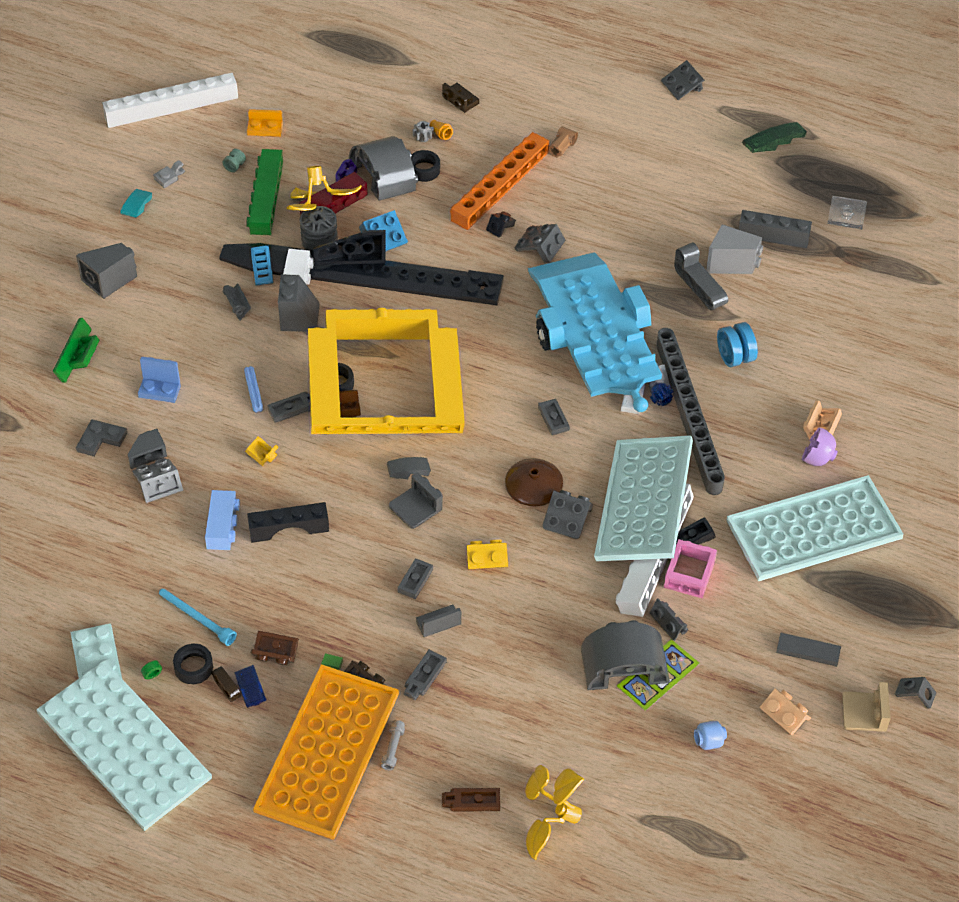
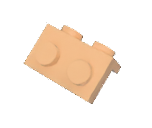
M815 401L803 426L809 440L820 427L833 435L842 415L840 408H822L820 401Z
M775 688L759 708L789 734L793 735L805 720H810L811 717L806 714L809 710L800 703L795 705L791 701L793 697L784 689L780 692Z

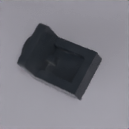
M504 211L491 214L486 230L497 237H501L504 228L513 227L516 220Z

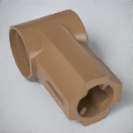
M561 126L555 140L549 146V152L552 156L558 158L563 155L569 146H573L577 141L578 132Z

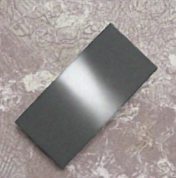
M406 457L387 462L390 477L408 480L410 474H415L416 472L423 476H429L431 472L428 459L424 457Z

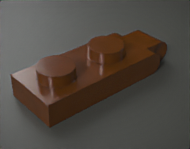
M452 788L450 792L442 793V807L450 808L453 812L500 811V788Z

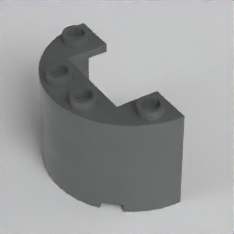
M390 136L351 148L349 159L353 161L357 168L362 167L363 163L371 174V191L378 201L416 191L418 178L414 172L411 160L412 155L410 150L406 149L402 139Z
M636 620L622 623L610 622L605 627L587 636L581 645L587 690L608 689L609 677L648 674L649 685L670 683L662 637L652 626L639 623Z

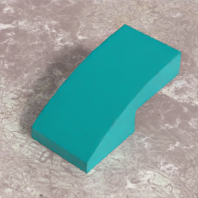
M135 189L124 203L121 214L137 218L144 212V205L152 199V193Z

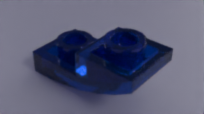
M254 665L234 672L247 708L259 705L267 700Z

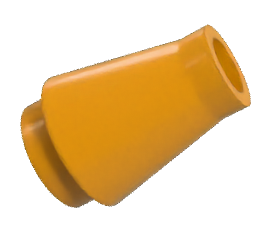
M436 120L430 122V127H433V131L441 140H448L453 135L451 125Z

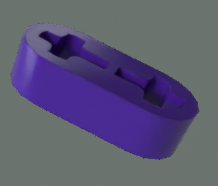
M351 159L342 162L335 174V182L353 172L357 173V166Z

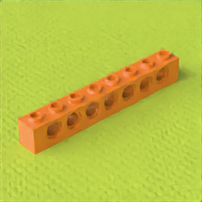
M534 132L525 137L518 146L514 147L510 154L506 155L498 165H495L487 175H484L478 184H475L467 194H464L459 202L451 207V222L466 230L472 227L549 153V140Z

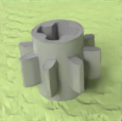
M420 121L414 124L413 136H416L417 141L427 142L429 139H432L433 127H430L429 122Z

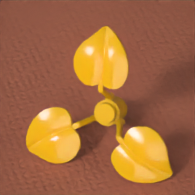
M321 166L307 167L308 191L295 187L290 194V198L294 199L308 197L305 204H292L287 206L286 209L292 211L315 209L316 204H310L311 196L317 193L312 191V185H319L321 181H323L331 195H349L358 191L361 185L354 189H331L328 186L325 175L322 176Z
M538 765L526 784L525 794L528 799L535 800L541 792L557 804L555 813L558 815V818H544L543 821L537 819L527 833L526 847L530 856L535 860L549 839L551 833L549 822H560L563 824L566 820L576 824L581 818V808L566 801L584 780L583 777L571 769H564L557 777L554 784V796L543 789L549 782V771L545 766Z

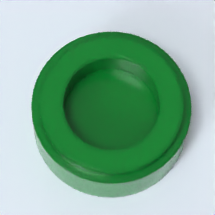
M154 660L143 666L140 672L144 679H153L161 673L162 666L159 661Z

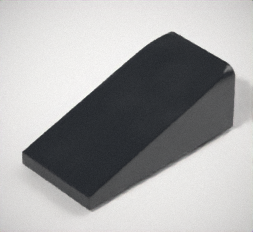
M706 517L681 529L677 535L676 545L678 539L699 545L716 538L714 530Z

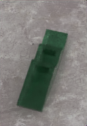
M798 122L786 123L758 132L744 139L742 144L752 153L775 151L778 145L790 144L793 138L805 137L807 131Z

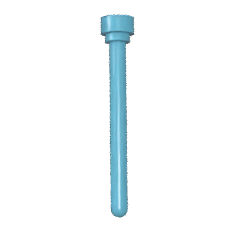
M166 589L159 590L160 596L216 633L220 642L230 646L235 641L237 636L235 631L230 628L220 627Z

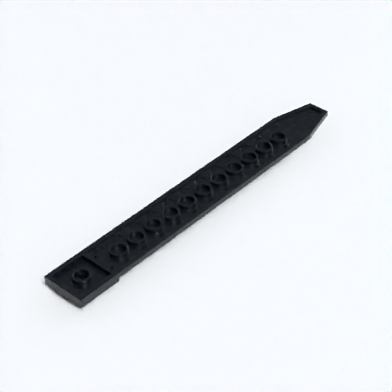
M264 243L224 244L219 256L221 261L253 271L251 248L269 246L272 273L281 275L284 273L288 249L310 251L312 258H314V250ZM387 260L382 264L314 265L313 269L310 268L309 272L311 280L496 306L498 305L504 275L472 270L466 272Z

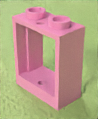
M678 539L674 558L671 559L665 576L664 588L703 599L715 563L717 550ZM680 554L707 562L702 579L674 572Z

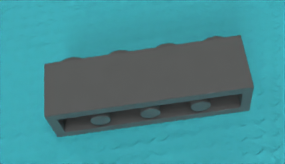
M742 210L739 230L762 237V241L807 248L812 221Z

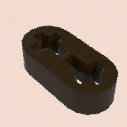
M222 666L211 671L216 684L230 702L241 697L238 687Z

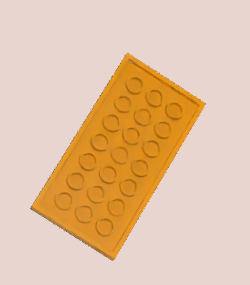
M321 664L255 803L254 813L334 840L399 695V690Z

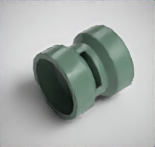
M233 149L229 156L223 159V166L229 172L234 173L239 169V165L246 161V156L241 150Z

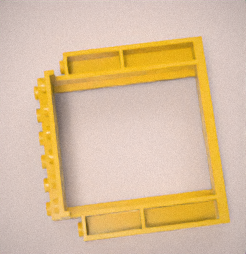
M378 308L377 310L331 309L326 310L325 328H308L307 346L311 434L463 433L465 421L457 328H438L437 310H394ZM337 340H430L435 417H393L387 415L384 417L340 418Z

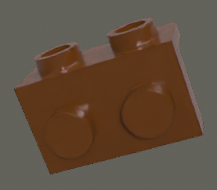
M358 390L339 391L340 418H356L361 416Z
M258 631L251 654L256 656L255 659L267 662L269 658L276 660L275 663L280 665H287L288 662L294 663L299 639Z

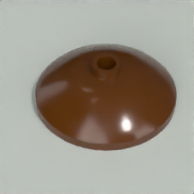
M529 458L515 463L508 470L505 478V487L508 494L518 503L527 506H543L550 503L553 491L560 492L562 490L563 477L554 464L543 459Z

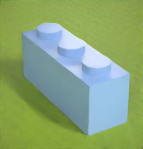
M212 490L205 534L207 549L231 550V543L235 542L236 534L233 528L238 523V516L235 514L240 508V499H236L235 491Z

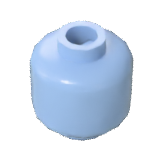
M718 721L700 723L697 729L694 730L695 743L703 750L720 748L724 744V739L727 738L725 727L721 726Z

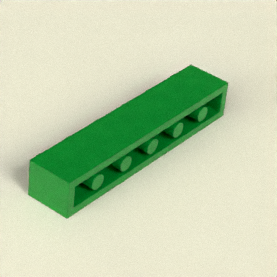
M262 149L261 156H258L257 159L259 168L255 170V178L257 179L253 181V190L255 191L251 192L252 204H249L250 217H247L246 226L250 228V235L271 236L283 168V150Z

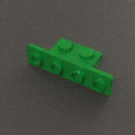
M83 318L78 319L53 369L54 374L62 383L67 381L72 369L88 366L100 341L96 335L89 336L92 329Z

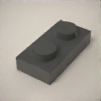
M557 399L538 403V409L551 435L569 431L570 426Z
M415 558L398 586V593L416 599L431 575L433 565Z

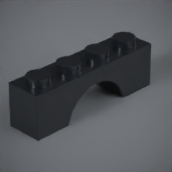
M326 502L247 513L251 543L271 540L277 532L286 528H301L309 534L329 532Z

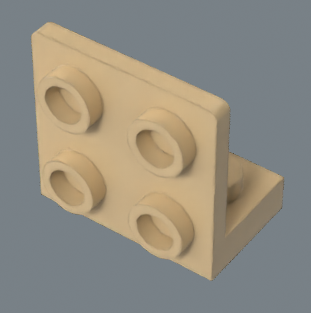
M879 682L877 690H874L873 693L843 692L844 729L887 731L890 722L888 682Z

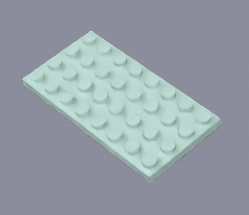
M692 436L616 441L594 554L596 561L674 558L693 443Z
M869 475L727 516L726 519L758 581L900 540L904 535Z
M105 660L37 709L38 715L144 831L212 779V774Z

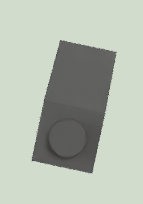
M158 429L140 434L128 453L131 469L167 457L166 446Z

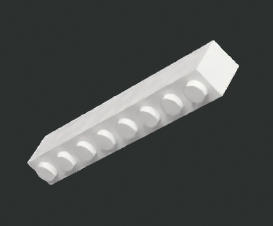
M228 73L102 102L108 128L237 99L238 90L233 73Z
M690 484L685 486L678 533L694 497ZM668 558L640 559L631 562L628 575L623 580L622 589L616 596V604L621 614L644 616Z

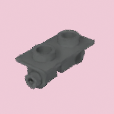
M236 284L234 287L226 285L223 287V294L226 295L230 302L233 313L241 321L249 312L251 306L239 284Z
M659 598L656 599L649 613L675 641L679 633L682 635L687 633V624L679 617H675L676 613L669 607L667 602L660 601Z

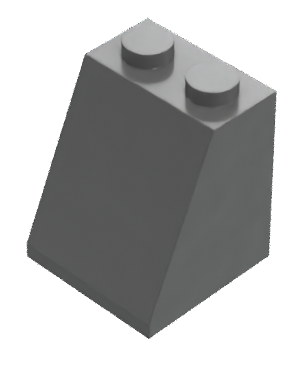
M118 243L79 253L76 255L81 281L105 299L137 277V266L133 250L130 247H126L123 243Z
M281 274L278 295L280 330L308 332V328L318 327L320 303L300 275Z

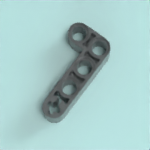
M692 242L676 249L674 261L676 272L709 310H714L727 304L728 296L724 289L699 263L700 253L697 245Z

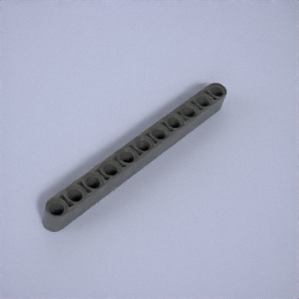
M662 328L658 331L657 349L662 364H665L677 408L687 436H692V451L705 489L711 495H719L723 491L724 472L676 336L670 328Z

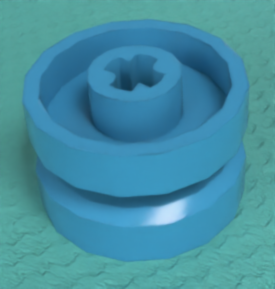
M747 322L734 324L733 328L731 326L719 328L717 331L718 349L722 360L728 367L738 366L742 362L749 363L757 359L758 348L756 338Z

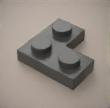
M91 419L76 446V450L78 453L95 457L102 443L120 447L127 435V428Z

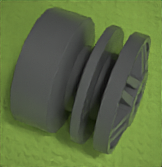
M316 206L315 209L304 211L299 219L302 246L305 249L314 250V247L338 240L337 218L331 209Z

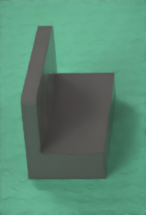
M453 604L416 617V623L423 637H427L461 625L460 608L456 609Z

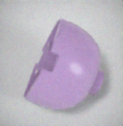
M821 427L818 428L809 440L810 444L805 448L802 455V460L812 466L825 465L829 460L833 461L838 453L835 450L836 440L833 435Z

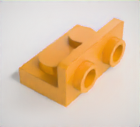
M248 110L247 136L281 137L283 126L281 110Z

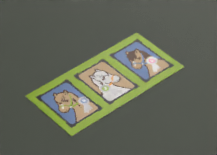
M672 639L663 646L670 683L649 685L648 674L630 675L617 685L621 691L645 711L700 664Z

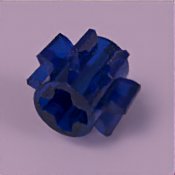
M658 383L652 387L650 399L654 404L657 403L658 406H666L672 401V393L674 391L670 385Z

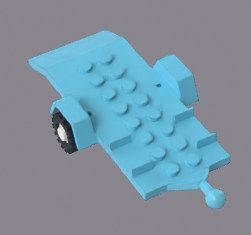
M595 252L528 268L531 278L539 286L548 305L547 308L539 309L536 314L538 339L544 351L568 347L591 397L605 393L632 395L634 399L633 408L637 412L646 411L648 402L640 396L639 391L644 383L661 379L662 373L655 361V354L651 353L643 338L644 332L639 330V328L652 325L650 305L639 285L628 287L621 293L606 263Z

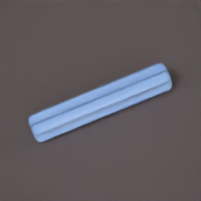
M245 367L244 373L253 411L256 413L258 411L261 412L263 404L254 367Z

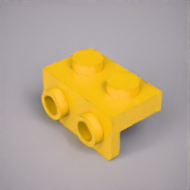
M490 540V544H482V541H471L470 545L466 546L468 570L508 567L507 543H502V540Z

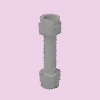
M394 720L390 726L391 739L387 754L383 755L381 760V767L385 770H393L394 766H396L397 758H395L397 745L400 736H403L405 731V723L399 720Z

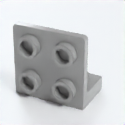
M158 459L154 464L140 465L136 470L132 471L140 483L146 503L183 491L178 470L169 459Z

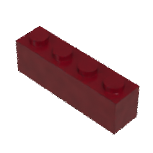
M353 172L329 185L331 189H354L361 185L358 191L349 195H331L324 188L311 196L310 204L327 207L336 214L368 195L367 182L356 172ZM307 198L299 202V204H305L307 202Z

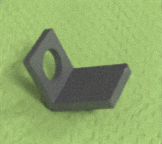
M925 677L902 678L895 695L897 697L918 696L927 709H930L936 696V691ZM926 689H928V691H929V699H928V700H927L926 697H925V690H926Z

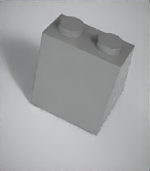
M722 224L709 247L707 272L709 274H752L755 268H759L762 258L759 256L764 247L761 245L762 237Z

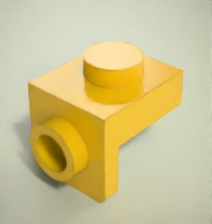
M257 436L245 452L263 466L267 461L271 463L277 456L275 451L278 449V446L275 445L272 448Z

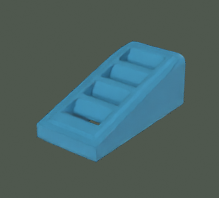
M269 246L251 248L255 285L274 283ZM265 274H268V275H269V276H267V277H260V278H259V275H265Z

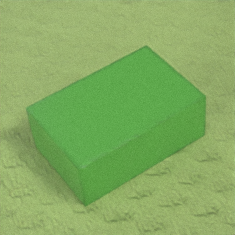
M325 653L321 664L340 670L343 658Z

